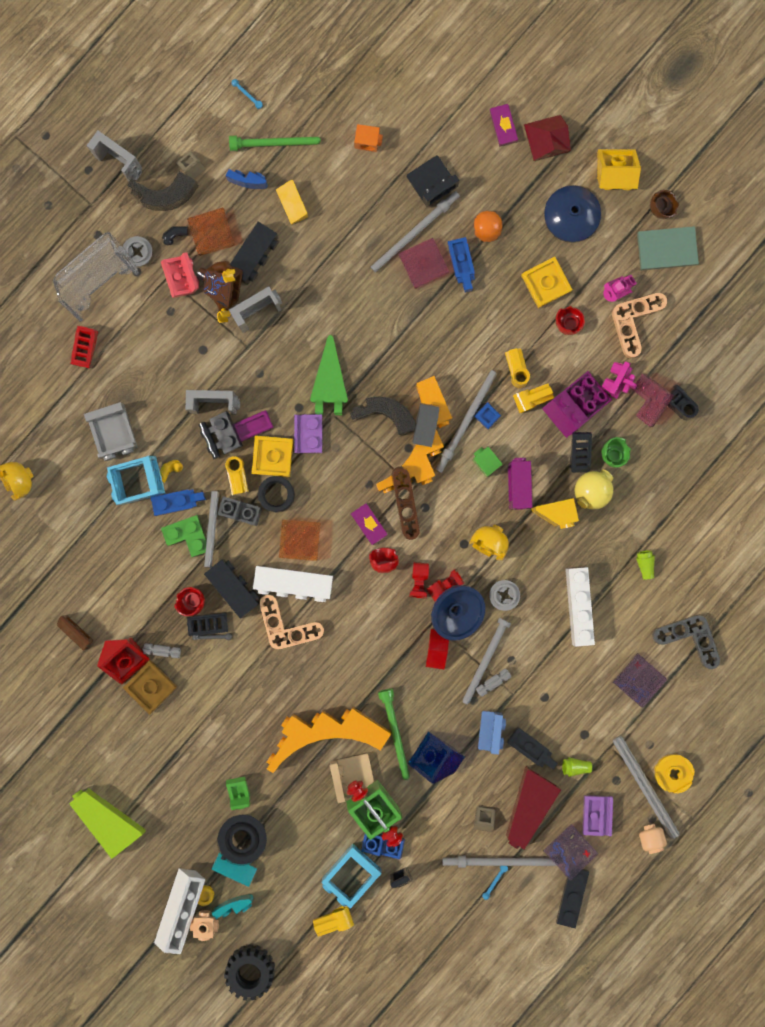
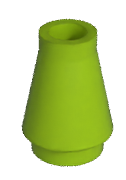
M652 550L637 552L636 560L643 579L654 578L655 555H653Z
M568 757V759L563 760L562 771L564 775L569 777L591 773L592 763L591 761Z

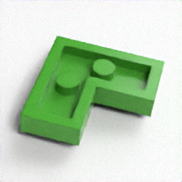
M198 515L161 528L167 546L186 540L192 558L206 553L207 539Z

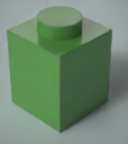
M489 447L478 449L474 453L475 458L472 459L486 478L503 465Z

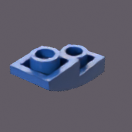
M229 169L226 174L229 182L250 189H267L268 187L267 180H265L266 177L258 172L254 174L249 171L246 178L245 174L238 170L232 171Z
M364 834L361 852L377 856L384 855L399 860L402 858L405 839H402L401 843L396 847H388L386 845L388 840H382V834L377 835L371 840Z

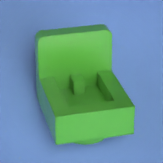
M246 777L226 780L231 810L249 807L250 793Z

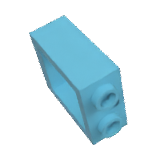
M146 456L107 467V479L111 484V495L116 505H125L165 493L156 456ZM144 465L150 491L126 498L120 471Z
M352 844L323 876L322 887L328 893L335 894L338 897L337 901L345 907L347 905L351 909L382 874V869L366 854L361 852L356 845ZM350 857L371 874L351 898L330 881Z

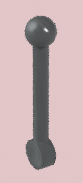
M232 634L192 636V639L231 640Z

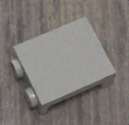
M97 130L87 144L93 156L102 161L106 154L109 153L124 164L121 171L130 183L137 180L143 168L136 157Z
M267 287L229 309L242 333L249 330L244 319L271 303L275 305L279 312L282 310L280 307L282 301L276 290L272 291L270 287Z
M186 390L185 410L191 414H199V403H229L228 410L232 414H237V410H240V398L233 391Z
M120 402L84 414L86 422L90 425L99 453L97 454L99 459L109 461L115 459L117 454L128 455L134 452L133 449L138 448L123 403Z

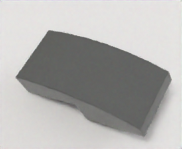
M420 403L416 419L417 424L412 440L413 444L432 447L438 421L439 406Z
M223 496L218 515L257 526L262 508Z

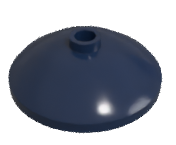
M576 185L565 186L556 190L548 199L544 210V219L547 228L556 238L565 242H580L589 238L598 228L601 220V207L596 196L588 189ZM576 208L578 212L573 213L571 209Z
M458 585L447 589L437 598L432 608L431 621L435 631L448 640H462L469 637L480 627L484 619V599L476 589L467 585Z

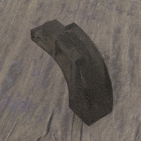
M180 171L173 183L163 190L148 189L130 179L127 185L131 190L130 193L134 197L141 199L140 202L143 207L155 211H169L182 206L193 196L198 188L196 180Z
M387 397L366 398L367 407L363 405L357 406L350 413L353 422L374 414L387 416L394 423L399 437L414 432L416 428V423L408 409L398 401Z

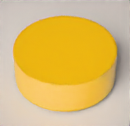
M203 885L198 904L207 906L214 898V891L210 886Z

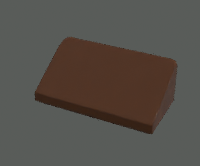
M63 615L59 618L57 626L83 651L86 650L93 642V639L68 615Z

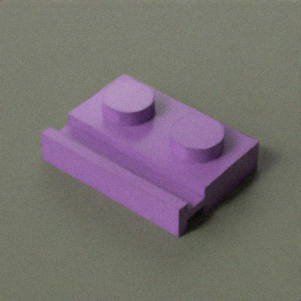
M294 415V453H322V415Z
M584 795L583 835L612 836L613 797Z

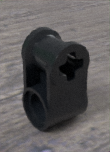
M674 385L673 390L667 396L662 397L665 405L683 420H690L698 414V405L678 385ZM685 406H689L692 409V415H687L684 412Z

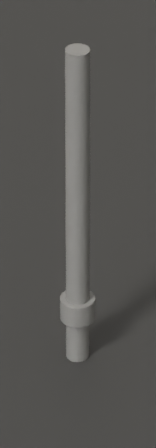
M454 191L445 200L442 199L429 215L371 266V269L376 273L442 212L445 213L450 209L449 206L460 195Z
M491 370L450 444L447 449L443 450L442 458L435 468L438 472L442 473L448 461H451L455 448L497 376L495 371Z
M466 856L442 858L443 866H458V868H466V866H558V860L555 858H466Z

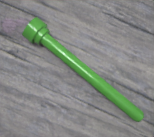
M237 135L229 136L230 151H238L242 147L317 145L321 142L319 137L241 139Z
M393 688L381 690L378 692L382 703H385L402 778L408 780L410 778L392 704L394 697Z

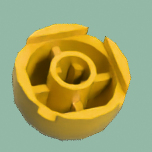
M8 462L0 466L1 481L7 492L12 491L14 494L11 498L16 501L27 495L32 487L31 478H33V474L30 468H24L18 462Z
M497 525L480 527L469 541L470 544L474 543L472 546L474 549L488 557L496 555V560H503L509 548L507 536L502 533L503 529Z

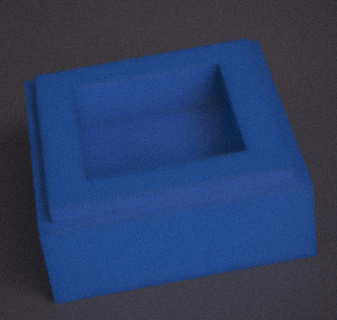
M487 402L474 417L488 430L501 415Z

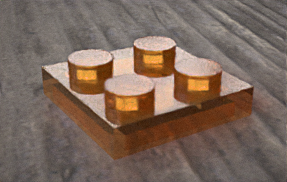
M224 208L187 218L199 256L235 245Z
M282 520L279 558L318 561L321 523Z

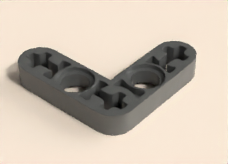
M694 615L658 627L653 631L652 638L654 642L661 645L692 636L702 665L708 669H715L719 666L720 657L708 622L703 616ZM696 619L702 621L700 628L691 627L692 632H689L687 621L689 625L695 624ZM679 624L685 628L682 635L675 633V627ZM659 631L662 633L671 632L674 638H671V635H667L662 641L657 639V636L660 635ZM707 637L709 639L707 647L700 646V638ZM702 651H708L710 657L715 658V660L712 661V665L710 663H706V660H708L707 653H702Z

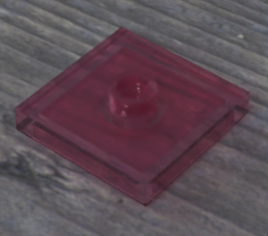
M433 238L398 254L414 289L449 273Z

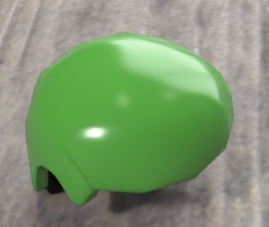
M612 438L602 447V458L608 466L619 468L626 465L629 461L631 448L628 447L624 438Z

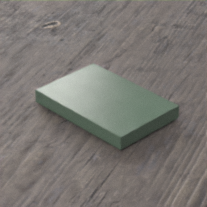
M695 226L637 232L641 271L696 266L699 264Z

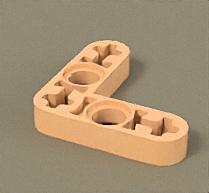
M655 293L620 303L613 309L612 317L622 351L626 357L635 358L641 353V344L633 319L664 309L667 305V298L664 294ZM656 298L662 300L660 307L657 304L651 305V310H649V303L654 302ZM640 302L644 305L645 309L643 312L639 313L635 310L634 306L636 303ZM628 305H630V312L625 313L623 317L617 315L619 308L625 311L629 309ZM629 326L632 330L631 335H623L622 327ZM634 337V340L631 341L632 347L637 348L634 354L631 351L628 352L627 349L630 347L629 341L625 343L624 340Z
M265 595L261 598V612L269 643L274 649H283L317 640L323 636L324 627L319 622L285 629L276 597ZM266 598L274 601L271 608L272 611L276 609L277 613H271L266 616L265 612H269L268 606H264ZM275 616L278 618L279 624L277 627H271L268 624L270 617ZM314 625L321 629L318 632V636L312 633L308 634L309 639H306L304 627H307V631L312 630ZM295 630H299L302 633V639L299 641L292 639L291 634ZM285 632H288L290 644H287V640L282 641L281 646L273 642L276 639V635L283 638L286 637Z

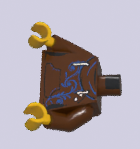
M229 261L216 262L207 270L200 268L197 273V278L204 281V293L218 307L217 319L219 323L229 321L227 317H230L231 313L228 311V308L239 301L243 270L232 267Z

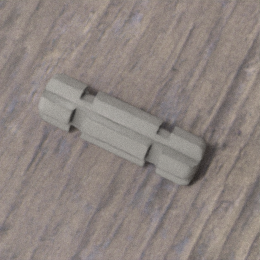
M146 643L143 646V653L149 655L153 653V655L163 657L171 656V658L178 659L181 655V649L162 645L153 646V644Z
M503 669L499 672V675L496 674L485 681L484 685H479L476 688L478 694L482 697L487 694V691H492L501 685L502 681L510 679L511 674L509 671Z

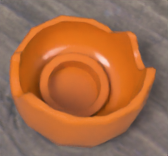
M486 210L476 216L474 219L476 237L483 242H492L500 236L502 220L495 211Z

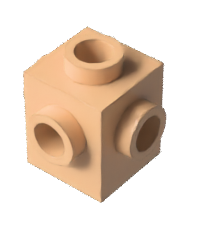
M201 910L196 913L190 925V931H193V938L207 941L214 937L215 932H218L219 920L214 918L211 911Z

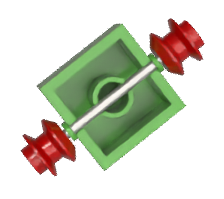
M355 780L351 782L347 787V795H353V797L346 801L348 812L370 840L383 832L381 838L382 840H388L386 844L388 847L399 845L402 841L403 833H397L398 827L391 826L402 819L399 806L379 780L362 788L363 781Z

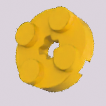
M668 754L662 757L654 767L656 782L665 791L677 794L689 789L693 783L694 768L688 759L679 754ZM672 769L679 770L677 778L670 777Z

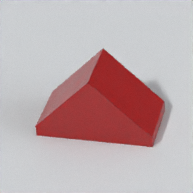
M430 629L425 667L444 670L449 640L440 636L435 629Z

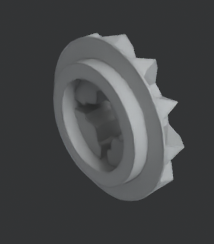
M131 237L123 244V259L133 267H142L152 257V247L143 237ZM132 247L136 249L142 248L140 252L143 257L138 255L133 256L135 252L133 251L134 249Z
M501 580L491 587L489 598L495 608L507 611L513 609L518 604L520 591L513 582ZM508 588L507 594L512 598V600L505 598L504 601L500 603L502 596L499 595L497 591L504 592Z

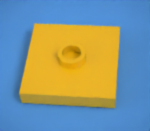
M556 257L521 274L538 308L573 290Z
M255 436L252 474L290 477L294 439Z

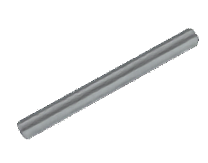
M622 736L614 738V745L671 839L680 835L679 831Z

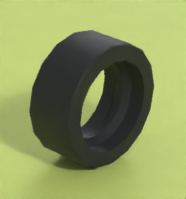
M272 476L265 479L259 486L257 493L262 507L275 513L288 509L295 497L294 488L291 483L280 476ZM273 483L282 484L287 489V499L281 505H271L265 498L267 487Z

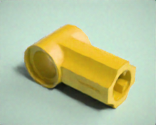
M521 348L505 352L513 386L516 388L525 387L530 379V373L526 368ZM522 374L525 376L526 380L524 382H518L516 380V375Z
M544 384L532 390L528 389L513 395L519 413H523L535 408L539 404L554 399L549 384Z
M236 456L228 458L225 467L228 471L232 495L249 492L243 460ZM234 459L240 463V467L236 471L230 467V463Z
M341 906L334 909L330 914L313 919L314 929L318 937L336 930L345 931L354 926L348 906Z

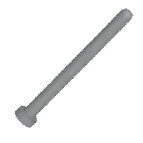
M501 618L497 621L500 624L463 698V703L465 704L470 703L506 627L510 628L511 623Z

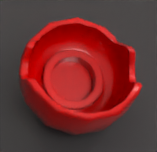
M569 306L564 309L560 308L556 314V327L564 335H574L582 331L585 319L579 309Z
M378 548L369 554L370 565L378 573H390L396 570L399 564V557L396 555L395 549Z
M187 587L176 595L177 599L174 607L179 614L185 617L195 616L202 611L205 597L200 589Z

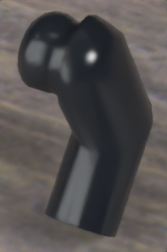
M188 226L170 227L162 235L163 243L169 246L173 244V239L176 236H188Z

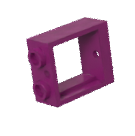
M514 458L508 464L509 510L532 508L531 461H526V458Z

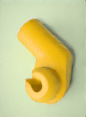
M172 460L162 465L160 474L163 483L166 482L169 473L182 471L183 465L178 460Z

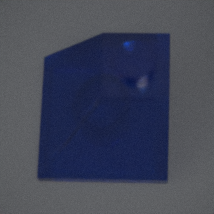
M428 731L408 764L430 783L435 784L454 774L465 756Z

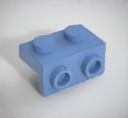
M482 711L478 742L479 750H487L491 754L498 755L499 749L503 750L504 738H501V730H505L506 719L503 718L502 713Z

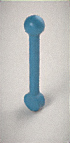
M232 80V86L242 91L255 104L257 109L263 107L262 102L252 97L239 85L238 80Z
M500 866L498 875L487 892L482 895L484 900L490 898V893L503 872H507V866Z

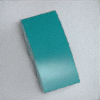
M219 853L211 870L249 887L257 868L250 865L237 866L230 864L226 860H222V856Z
M252 894L231 898L215 907L211 914L217 920L220 916L224 918L232 912L231 908L236 914L240 911L245 912L252 906L251 903L254 897Z

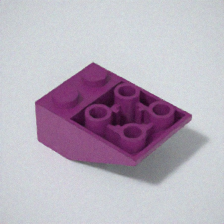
M587 371L544 406L542 410L567 438L612 401V399Z

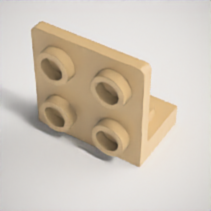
M367 753L330 761L338 803L346 802V798L353 797V795H347V787L351 782L355 780L363 781L362 788L368 787L374 782Z

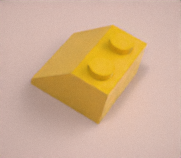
M598 149L597 179L599 188L604 190L638 189L641 166L636 149Z
M574 498L531 508L534 514L553 526L560 525V529L573 527L574 522L579 521Z

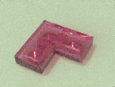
M641 374L636 382V389L632 390L646 401L636 417L649 427H654L674 395L647 374Z

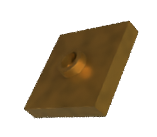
M149 660L123 689L150 715L178 686L152 660Z

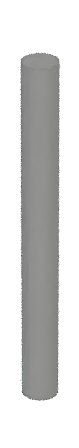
M217 491L211 492L205 568H212L219 492Z

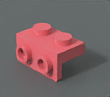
M187 252L179 257L161 261L172 298L191 295L197 291L199 280L194 274L193 261L189 258Z

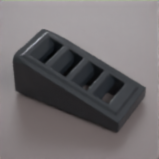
M572 432L570 468L573 473L590 472L592 432ZM576 440H587V442L576 443Z
M227 613L187 617L188 636L229 632ZM211 618H213V624H214V629H213V630H211V628H210V619H211ZM217 618H221L222 629H218ZM202 619H205L206 630L202 629ZM194 620H197L198 631L194 629Z
M408 867L390 874V885L394 889L413 881Z

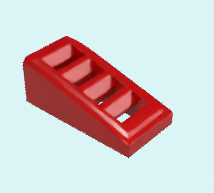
M77 326L70 364L90 369L99 333L97 330ZM83 333L90 335V338L82 337ZM81 341L88 342L89 346L82 345ZM79 349L88 350L87 354L81 353ZM77 356L86 358V362L77 360Z

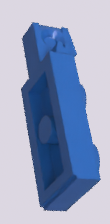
M464 237L447 241L458 284H463L465 293L470 292L473 289L471 281L475 280V271L467 239Z
M193 489L151 497L154 516L193 509V507L197 506L196 502L206 500L204 492L194 494Z

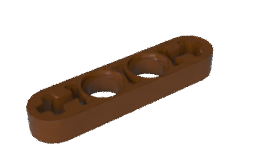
M398 466L392 471L391 477L401 531L406 539L413 540L418 537L420 529L410 474L405 467ZM399 472L406 474L403 476V483H408V485H401L399 478L396 477L399 475ZM403 489L409 491V496L405 499L399 497V492ZM405 508L412 509V514L409 517L402 515V511ZM407 522H411L412 528L415 529L412 531L413 534L407 532L409 530Z

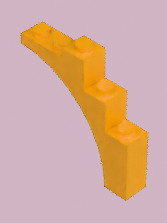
M435 376L418 382L416 387L421 403L439 406L437 426H439V429L448 426L452 416ZM437 430L435 431L432 447L416 444L411 455L402 465V467L408 470L410 479L415 478L416 483H421L422 486L433 482L432 478L435 477L427 455L430 454L431 457L441 453L440 449L444 448ZM399 472V475L396 477L399 478L401 485H406L403 483V476L406 474ZM391 476L376 484L378 491H383L384 494L394 490Z
M354 707L351 710L346 709L341 717L343 722H340L324 710L321 714L317 712L311 721L313 726L293 714L291 718L287 716L281 725L284 727L282 733L287 738L282 737L277 745L280 749L276 754L272 753L266 763L269 764L267 770L274 773L279 765L293 752L307 744L323 739H353L367 743L381 751L390 737L391 731Z

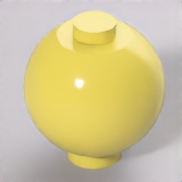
M601 470L600 472L591 471L583 474L575 485L577 503L584 509L593 510L606 506L613 496V476L606 470Z

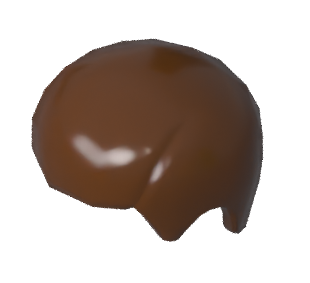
M663 189L652 196L650 209L656 218L668 219L677 215L676 211L679 203L671 191Z

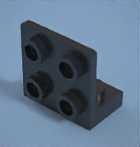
M438 155L406 176L426 207L456 189L460 181L456 174L451 176Z

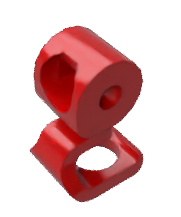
M413 562L412 579L415 582L409 597L427 599V592L424 591V581L428 580L429 563Z
M453 569L447 579L444 581L439 579L429 586L427 591L433 600L436 601L447 589L454 585H463L465 582L457 570Z

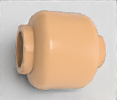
M655 824L644 826V831L639 833L642 848L644 851H649V854L664 851V847L667 846L664 830L661 827H656Z

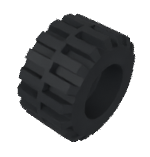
M249 944L248 948H245V945L241 946L240 950L236 949L228 960L224 974L226 987L230 986V993L235 992V997L238 999L240 996L245 1001H247L248 997H251V1001L256 1000V996L261 998L264 992L267 993L272 985L275 963L272 962L271 954L267 955L268 951L266 949L260 950L261 946L257 945L256 948H253V944ZM244 964H253L260 970L261 977L253 981L246 980L240 975L239 968Z

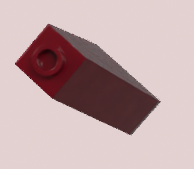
M527 766L523 772L506 833L509 840L508 843L516 849L521 847L524 850L561 792L557 785Z

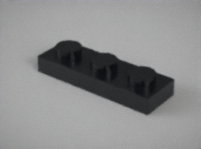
M569 866V876L567 875L556 923L576 929L589 871L579 868V872L574 875L572 871L574 870L575 872L578 867Z

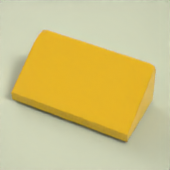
M293 180L276 189L291 225L308 218V213Z

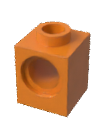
M357 124L354 148L377 152L378 146H382L383 140L380 128Z

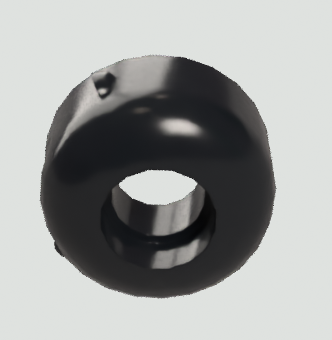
M236 815L229 818L222 825L217 837V847L222 856L221 859L237 866H245L255 862L262 855L266 847L267 835L264 829L265 825L249 815ZM240 831L246 832L251 838L250 846L243 850L237 849L232 841L234 834Z

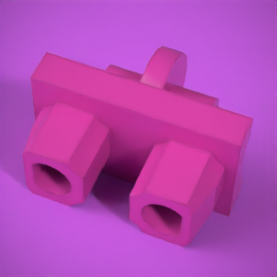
M631 274L625 278L621 276L603 285L605 287L603 291L604 298L609 302H614L632 293L631 288L637 284Z
M614 362L610 371L617 375L616 380L613 381L606 378L602 385L603 389L609 392L615 399L619 397L621 391L627 394L630 388L636 389L637 387L633 382L636 376L630 374L633 369L628 362H624V364Z

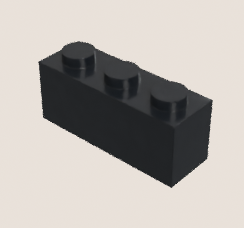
M259 221L230 263L232 267L243 270L241 281L247 285L250 281H255L258 276V269L266 264L269 258L267 255L271 250L274 251L279 243L278 234Z
M221 559L204 575L241 619L260 604L258 602L260 598L254 590L249 591L245 586L248 583L242 575L237 576L233 571L236 569L229 560Z

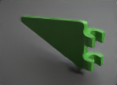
M329 335L310 397V401L315 403V415H323V403H334V414L342 416V403L348 402L332 335Z

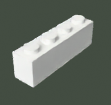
M256 566L253 589L258 590V594L269 595V591L277 592L276 596L288 597V594H294L297 599L307 600V596L315 597L314 601L326 602V599L331 598L333 576Z
M588 567L566 569L572 645L575 647L595 645Z
M178 869L154 942L164 953L181 954L205 882V878L195 870Z

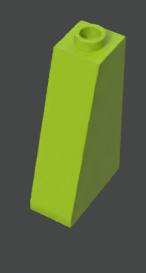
M89 788L84 792L82 789L72 796L74 800L69 803L111 859L146 831L142 826Z

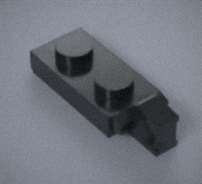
M519 727L515 729L507 740L509 745L538 766L543 767L546 764L554 770L558 764L550 757L552 752Z

